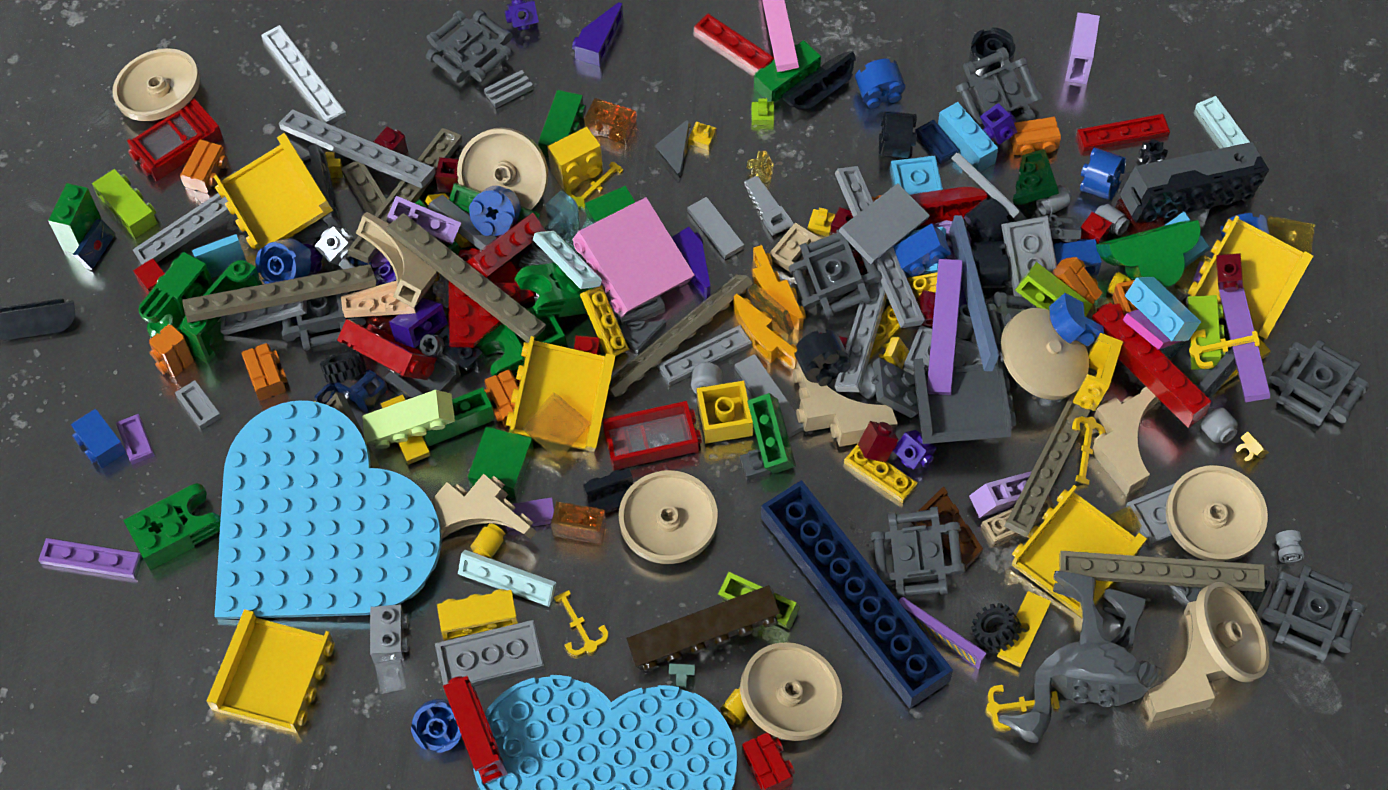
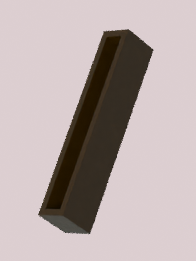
M768 585L627 637L626 639L635 666L647 672L658 668V663L668 661V663L676 662L683 658V654L692 652V654L703 652L706 650L707 645L727 643L730 641L729 637L734 635H749L754 632L753 628L761 625L764 628L773 626L783 616L774 590Z

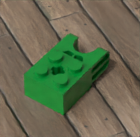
M182 252L172 262L168 271L157 280L155 287L141 302L138 309L141 318L149 322L147 330L151 338L156 334H160V331L167 325H172L177 329L186 316L182 300L203 296L214 284L206 263Z
M556 263L526 266L517 273L515 281L520 289L531 290L539 294L535 305L532 307L538 316L556 314L558 317L587 313L580 294L593 288L580 289Z
M532 307L527 309L546 325L545 330L534 339L535 341L568 348L565 335L553 315L538 316ZM504 324L498 326L491 333L486 334L476 345L484 355L497 352L504 354L491 365V376L498 375L506 370H511L513 376H516L519 365H524L525 357L521 356L523 344L526 341Z
M192 484L123 520L150 571L195 548V544L220 531V515L214 512L202 516L192 515L195 508L206 500L207 492L202 484Z

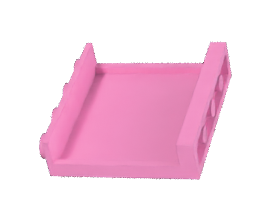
M647 197L578 231L572 239L576 251L583 256L586 264L602 279L601 285L610 300L611 308L615 313H618L620 318H623L629 311L678 285L681 287L687 284L695 276Z

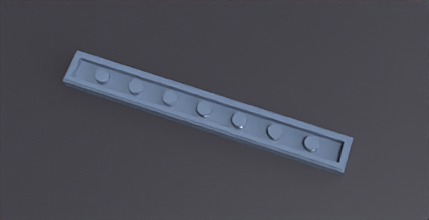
M955 215L949 234L956 260H963L961 282L984 371H993L999 357V352L963 216Z

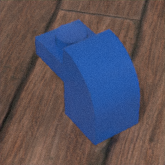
M1064 293L1049 306L1050 319L1054 329L1068 343L1076 340L1089 346L1097 339L1100 333L1104 334L1102 325L1085 317L1084 303L1067 293Z

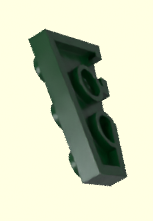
M1045 149L1023 155L1019 169V181L1016 182L1015 186L1016 194L1013 195L1014 206L1059 194Z

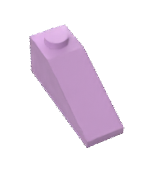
M398 196L395 197L387 216V222L392 223L404 213L437 240L453 244L461 222Z
M1032 471L986 483L972 493L969 497L979 518L1015 506Z

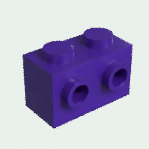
M422 298L415 306L416 313L399 314L389 321L395 341L415 348L420 344L421 339L425 335H433L447 325L442 304Z

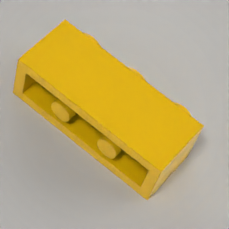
M498 589L491 594H473L465 599H447L437 604L440 628L444 641L518 624L512 590Z

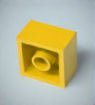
M588 127L547 146L550 171L564 191L568 187H577L581 182L594 178L603 172L601 145Z
M744 381L697 388V405L705 444L753 436V421L747 402L748 397Z

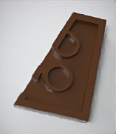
M943 486L918 511L930 510V507L938 506L940 525L951 522L960 523L961 531L958 533L962 564H965L966 569L982 554L983 548L969 525L965 524L957 506L952 503L947 490ZM932 520L911 522L914 526H932ZM949 534L942 535L943 548L951 556Z

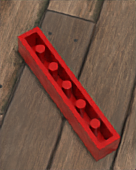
M1111 302L1093 314L1092 321L1103 326L1105 335L1123 341L1118 359L1188 428L1207 414L1211 400L1159 349L1126 324L1123 320L1125 316Z

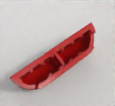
M957 187L911 194L910 196L930 215L921 224L928 225L942 221H953L955 215L963 216L964 218L967 212L987 197V194L984 190L976 187Z

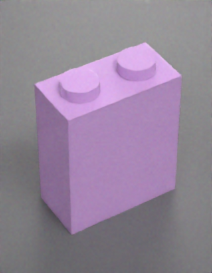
M1077 13L1065 81L1087 85L1094 56L1100 16L1089 13Z

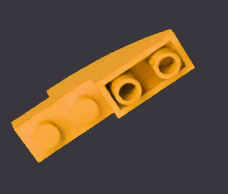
M763 246L754 247L753 261L756 268L752 272V281L758 293L779 318L795 329L802 330L806 314L803 306H799L796 301L798 297L795 288L790 287L787 280L780 281L778 272L773 271L771 267L773 265L769 253H765Z
M735 294L734 312L736 319L751 340L752 346L769 363L778 358L791 369H796L797 360L794 352H797V347L783 340L777 331H772V320L766 312L755 308L749 299Z

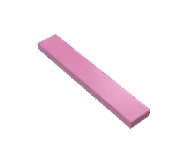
M762 0L777 72L799 68L785 0Z

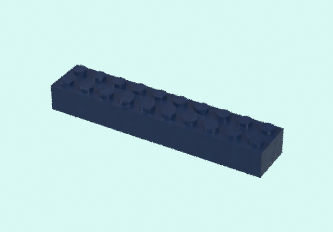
M802 480L761 505V519L909 709L951 681L953 669Z

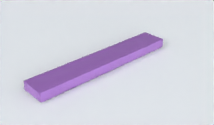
M939 259L927 382L928 394H952L963 260Z
M1238 288L1234 292L1219 290L1230 340L1252 336L1254 328L1244 288ZM1254 342L1232 346L1245 402L1270 399V392L1258 346L1255 347Z

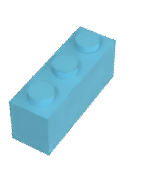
M958 102L940 111L938 125L956 145L959 153L978 172L995 164L998 147Z
M1137 277L1125 294V297L1171 341H1188L1201 323L1193 313L1154 277Z

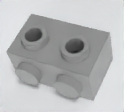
M401 605L370 607V655L374 663L404 661V652H408V637H404V629H408V614L403 613Z

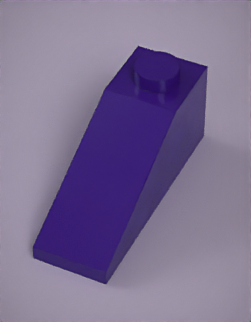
M618 2L583 28L579 37H575L572 49L575 50L576 60L597 66L601 65L623 19L622 3Z
M687 227L671 238L695 275L690 281L707 299L711 296V288L703 239L699 233H694L690 227Z

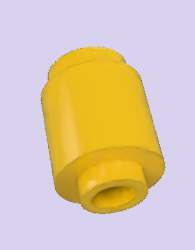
M489 523L487 527L482 528L470 547L473 553L492 559L504 542L505 532L497 525Z
M740 687L734 689L720 708L722 716L731 725H734V723L741 724L748 715L741 699Z

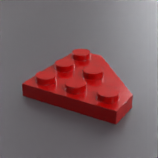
M449 281L450 347L474 348L486 334L491 333L502 322ZM492 282L520 304V287L517 283Z

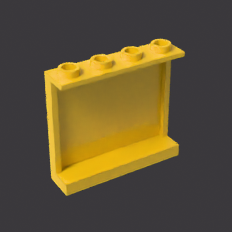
M285 133L277 137L281 145L221 181L217 175L213 176L218 183L215 186L221 198H227L228 202L225 205L232 215L236 214L239 218L235 222L242 232L246 231L249 235L246 237V240L253 250L255 248L260 250L271 242L289 239L333 211Z
M1235 216L1234 220L1228 219L1222 231L1226 234L1222 241L1217 239L1210 252L1214 253L1211 261L1205 260L1199 271L1202 274L1201 279L1198 283L1194 281L1187 293L1191 296L1217 295V302L1221 304L1216 255L1241 253L1242 282L1254 331H1257L1259 338L1266 340L1313 255L1306 251L1302 252Z
M531 336L529 343L524 342L521 356L525 357L523 366L519 365L516 379L520 380L518 389L514 388L511 402L515 403L514 411L508 412L506 426H510L509 432L532 439L594 452L597 446L616 355L607 353L605 356L535 341L534 337Z
M1073 485L1069 491L1064 489L1056 500L1058 505L1054 509L1050 507L1042 517L1044 522L1040 527L1035 525L1027 536L1029 540L1026 544L1020 543L1012 553L1014 556L1012 566L1082 618L1080 602L1053 591L1054 584L1058 583L1054 580V572L1059 571L1060 551L1136 556L1147 538L1140 533L1134 537L1076 494L1075 490L1077 487ZM1095 580L1096 586L1093 598L1095 606L1104 596L1105 590L1109 589L1114 582Z
M244 609L207 698V703L211 710L298 734L300 726H304L306 723L308 705L316 697L317 688L315 687L317 682L325 674L326 665L324 664L327 656L330 657L334 650L335 643L330 632L325 631L323 636L256 618L253 611Z

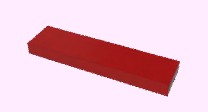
M710 14L705 15L694 26L696 33L754 72L765 68L774 60L773 56Z
M1164 114L1077 130V137L1083 152L1091 151L1094 147L1098 149L1166 137L1170 134Z

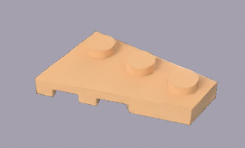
M397 281L341 296L342 311L345 318L416 313L415 308L393 297L397 288Z

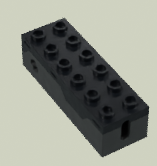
M1253 142L1135 166L1119 195L1135 223L1152 222L1155 219L1170 218L1182 212L1189 214L1195 210H1207L1222 204L1229 205L1236 201H1248L1255 196V192L1260 184L1263 183L1269 168Z

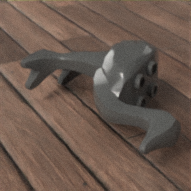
M1055 571L1054 580L1058 583L1054 584L1053 591L1080 602L1083 621L1080 640L1059 648L1036 671L1034 675L1035 703L1030 712L1018 715L1002 714L999 716L998 721L1009 726L1025 741L1037 743L1047 731L1051 721V686L1065 698L1071 699L1076 703L1091 702L1098 703L1104 707L1119 706L1141 698L1158 681L1162 671L1160 667L1150 664L1148 661L1142 660L1138 662L1131 654L1135 630L1143 614L1146 599L1117 590H1105L1104 597L1108 601L1104 602L1103 609L1125 620L1119 635L1110 642L1103 632V618L1093 602L1096 586L1095 579L1085 575Z

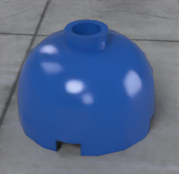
M433 699L425 702L417 709L412 719L411 732L414 740L425 750H435L438 753L448 751L458 743L461 737L451 706L446 699Z

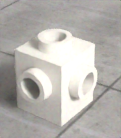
M328 228L322 233L321 239L314 247L328 262L339 264L341 260L349 257L348 248L353 243L351 240L353 236L345 228Z

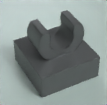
M756 449L740 455V462L747 480L770 474V471L764 467L760 450Z

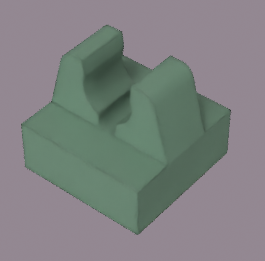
M669 664V675L676 676V687L687 689V677H695L696 666Z

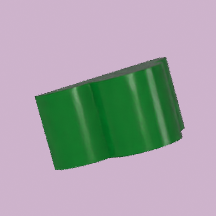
M1199 220L1180 221L1095 245L1102 260L1113 266H1124L1126 274L1131 280H1135L1137 277H1154L1164 287H1169L1175 284L1184 272L1185 260L1183 253L1191 250L1198 242L1200 223Z

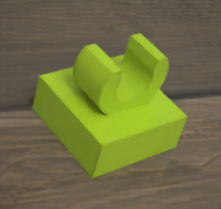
M759 98L758 102H751L752 125H774V102H767V98Z

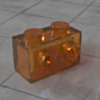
M594 98L584 118L585 127H588L594 136L599 135L613 142L627 144L637 124L635 110Z
M556 501L551 521L553 536L601 544L606 526L605 510Z

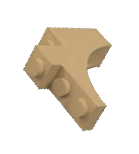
M366 212L361 219L356 234L374 245L391 264L397 279V288L393 297L415 308L435 282L439 272L387 232L389 223Z
M797 362L796 369H793V378L795 383H799L801 401L799 409L796 410L798 422L803 423L805 432L830 428L832 437L837 439L839 447L858 444L870 421L877 423L886 422L892 426L896 433L898 423L892 408L886 405L857 402L838 394L827 385L819 386L818 383H812L805 378Z
M1144 387L1140 394L1135 397H1127L1122 403L1116 397L1110 401H1102L1096 408L1094 415L1096 423L1101 424L1106 433L1099 435L1094 440L1093 456L1126 497L1144 487L1150 476L1139 453L1138 427L1145 414L1160 400L1147 387Z
M483 474L469 492L458 484L453 487L446 482L431 500L440 521L442 539L454 531L476 524L492 523L507 526L523 533L530 539H532L537 531L531 527L534 522L522 513L519 517L513 512L516 507L505 499L508 495L502 489L505 485L495 476L490 479Z
M1196 601L1189 602L1184 611L1188 627V649L1184 662L1169 679L1150 688L1143 697L1152 722L1210 707L1216 697L1215 687L1210 681L1229 677L1215 662L1202 639L1196 618Z

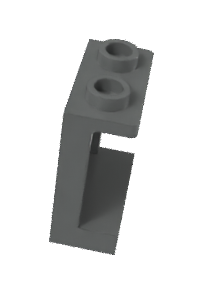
M441 353L438 356H433L437 360L434 364V371L428 380L405 377L392 371L384 378L388 390L397 396L403 394L405 400L434 390L445 392L461 375L459 365Z

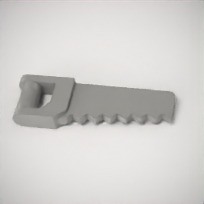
M758 176L744 181L747 189L750 190L752 199L757 204V209L762 214L763 224L772 236L788 228L790 229L794 225L782 206L778 205ZM781 218L784 220L776 225L772 224Z

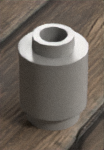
M1058 185L1059 194L1036 200L1040 213L1051 215L1069 206L1072 196L1068 188Z
M1110 204L1101 205L1095 212L1097 215L1112 222L1110 233L1113 235L1117 234L1120 236L1129 227L1130 220L1127 219V216Z

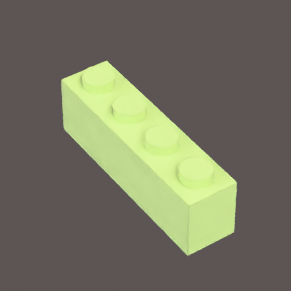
M434 390L363 415L364 440L366 444L375 445L377 449H384L390 447V444L394 442H406L408 437L423 436L427 434L426 431L444 429L445 425L455 422L452 394Z

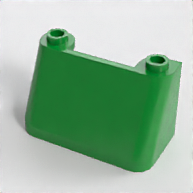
M244 260L233 262L203 296L262 285L257 268ZM185 316L177 331L184 336L191 354L209 364L216 355L210 347L214 342L213 338L207 333L221 317L188 323Z

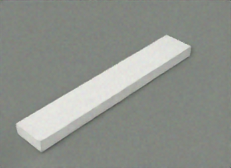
M280 25L261 35L262 40L325 123L331 125L346 117L345 110Z

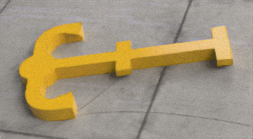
M614 161L609 164L611 168L597 182L592 181L590 183L592 186L581 197H575L571 194L576 187H568L566 189L567 197L573 201L575 208L585 210V200L596 190L601 192L603 190L601 185L616 171L621 174L624 171L622 167Z
M1205 329L1194 332L1191 336L1192 346L1189 348V353L1195 358L1198 367L1208 369L1213 368V362H1202L1200 360L1202 353L1223 349L1224 353L1228 352V347L1254 342L1256 347L1260 346L1257 331H1252V336L1226 341L1224 338L1220 339V343L1200 346L1197 345L1196 339L1198 337L1206 338Z
M1081 416L1076 417L1072 425V430L1074 431L1080 430V422L1086 428L1084 445L1081 446L1083 452L1079 475H1076V481L1089 485L1090 480L1086 479L1089 454H1093V449H1090L1093 429L1098 430L1099 435L1106 432L1101 424L1096 423L1094 417Z
M569 590L553 597L556 602H563L573 622L569 623L571 628L576 626L585 642L584 647L579 650L572 649V642L565 644L564 646L571 656L578 657L585 653L593 654L597 651V647L606 643L608 631L605 625L598 628L603 634L602 638L596 641L589 639L581 623L585 622L584 618H577L567 600L571 595Z
M996 685L991 687L988 692L989 703L987 704L986 712L992 716V721L996 728L1009 730L1011 729L1009 726L998 721L997 714L999 711L1021 708V712H1027V707H1034L1035 700L1025 701L1023 696L1019 697V702L998 704L994 701L993 694L995 692H1003L1004 688L1003 685ZM1057 691L1051 692V704H1053L1055 709H1060Z

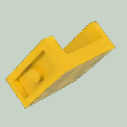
M1103 333L1099 334L1088 354L1089 368L1097 370L1096 376L1086 375L1073 399L1074 404L1084 409L1096 410L1110 386L1123 341Z

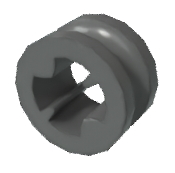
M428 334L421 339L420 349L427 356H438L444 350V341L439 335ZM430 342L435 345L434 349L430 346Z

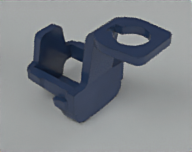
M367 369L364 377L350 388L341 383H329L314 398L316 402L326 404L335 393H343L345 398L355 402L361 411L368 414L374 410L375 402L385 394L388 388L385 381L379 375ZM370 382L377 386V389L371 394L366 389V385ZM333 391L330 398L323 402L322 399L325 393Z

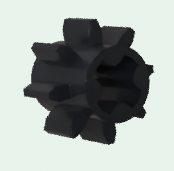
M1154 139L1148 143L1143 142L1138 157L1143 158L1142 164L1165 160L1168 150L1163 149L1164 143Z

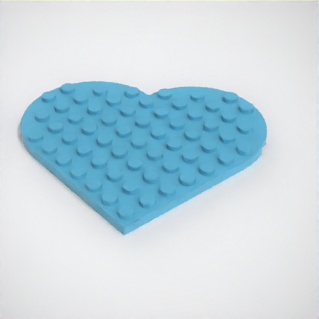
M290 401L273 406L255 416L241 429L235 437L226 457L223 475L215 618L240 619L244 609L253 611L256 618L370 615V607L399 605L407 599L414 597L424 587L426 580L437 565L442 542L441 526L437 512L428 496L413 481L393 471L371 468L368 447L361 433L353 422L337 409L313 401Z
M550 675V677L537 679L535 677L510 687L497 697L485 712L508 775L483 784L479 771L474 770L480 790H733L737 775L738 759L734 737L726 720L709 701L696 693L693 694L675 686L658 685V687L635 689L611 702L601 691L587 682L584 683L569 676Z

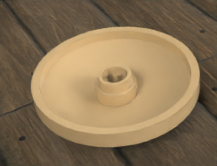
M170 48L153 50L136 57L120 71L113 85V98L119 110L131 119L138 121L159 120L176 113L191 101L200 85V72L193 58L183 51Z
M493 128L478 134L467 143L459 157L457 176L459 184L481 192L495 185L510 189L517 195L522 207L532 210L546 191L548 167L541 149L529 136L510 128Z
M1043 308L1026 309L1018 313L1006 324L1001 337L1002 357L1009 373L1022 388L1037 397L1048 400L1066 398L1080 388L1089 371V357L1086 345L1076 340L1071 343L1065 341L1056 332L1051 323L1050 310Z
M1203 466L1187 472L1175 483L1166 503V520L1174 539L1184 550L1206 561L1230 562L1242 558L1257 546L1267 527V506L1258 487L1242 473L1224 466Z
M658 471L640 478L627 490L619 508V525L625 542L636 554L655 563L675 564L694 558L710 544L717 529L718 511L712 493L699 479L684 472Z
M1215 582L1204 587L1199 592L1196 600V618L1200 634L1209 653L1219 667L1237 681L1247 683L1262 677L1269 665V646L1257 613L1248 600L1236 588L1227 583Z
M775 643L762 648L749 660L741 677L740 693L747 713L760 728L781 739L802 741L822 734L834 722L841 708L842 688L835 670L819 653L800 644Z

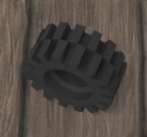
M354 349L332 355L320 363L326 383L343 382L346 379H352L354 376L357 377L360 373H364L367 370L362 353Z
M998 603L997 607L994 604H990V609H987L985 606L982 608L984 611L982 614L979 612L976 614L978 619H973L972 623L974 626H971V629L977 641L988 652L994 650L995 653H999L1000 648L1006 651L1008 650L1006 647L1008 644L1012 647L1015 645L1013 640L1018 641L1020 638L1017 633L1022 632L1020 628L1021 623L1012 609L1006 604L1003 606L1002 603ZM1004 623L998 631L989 633L995 625Z

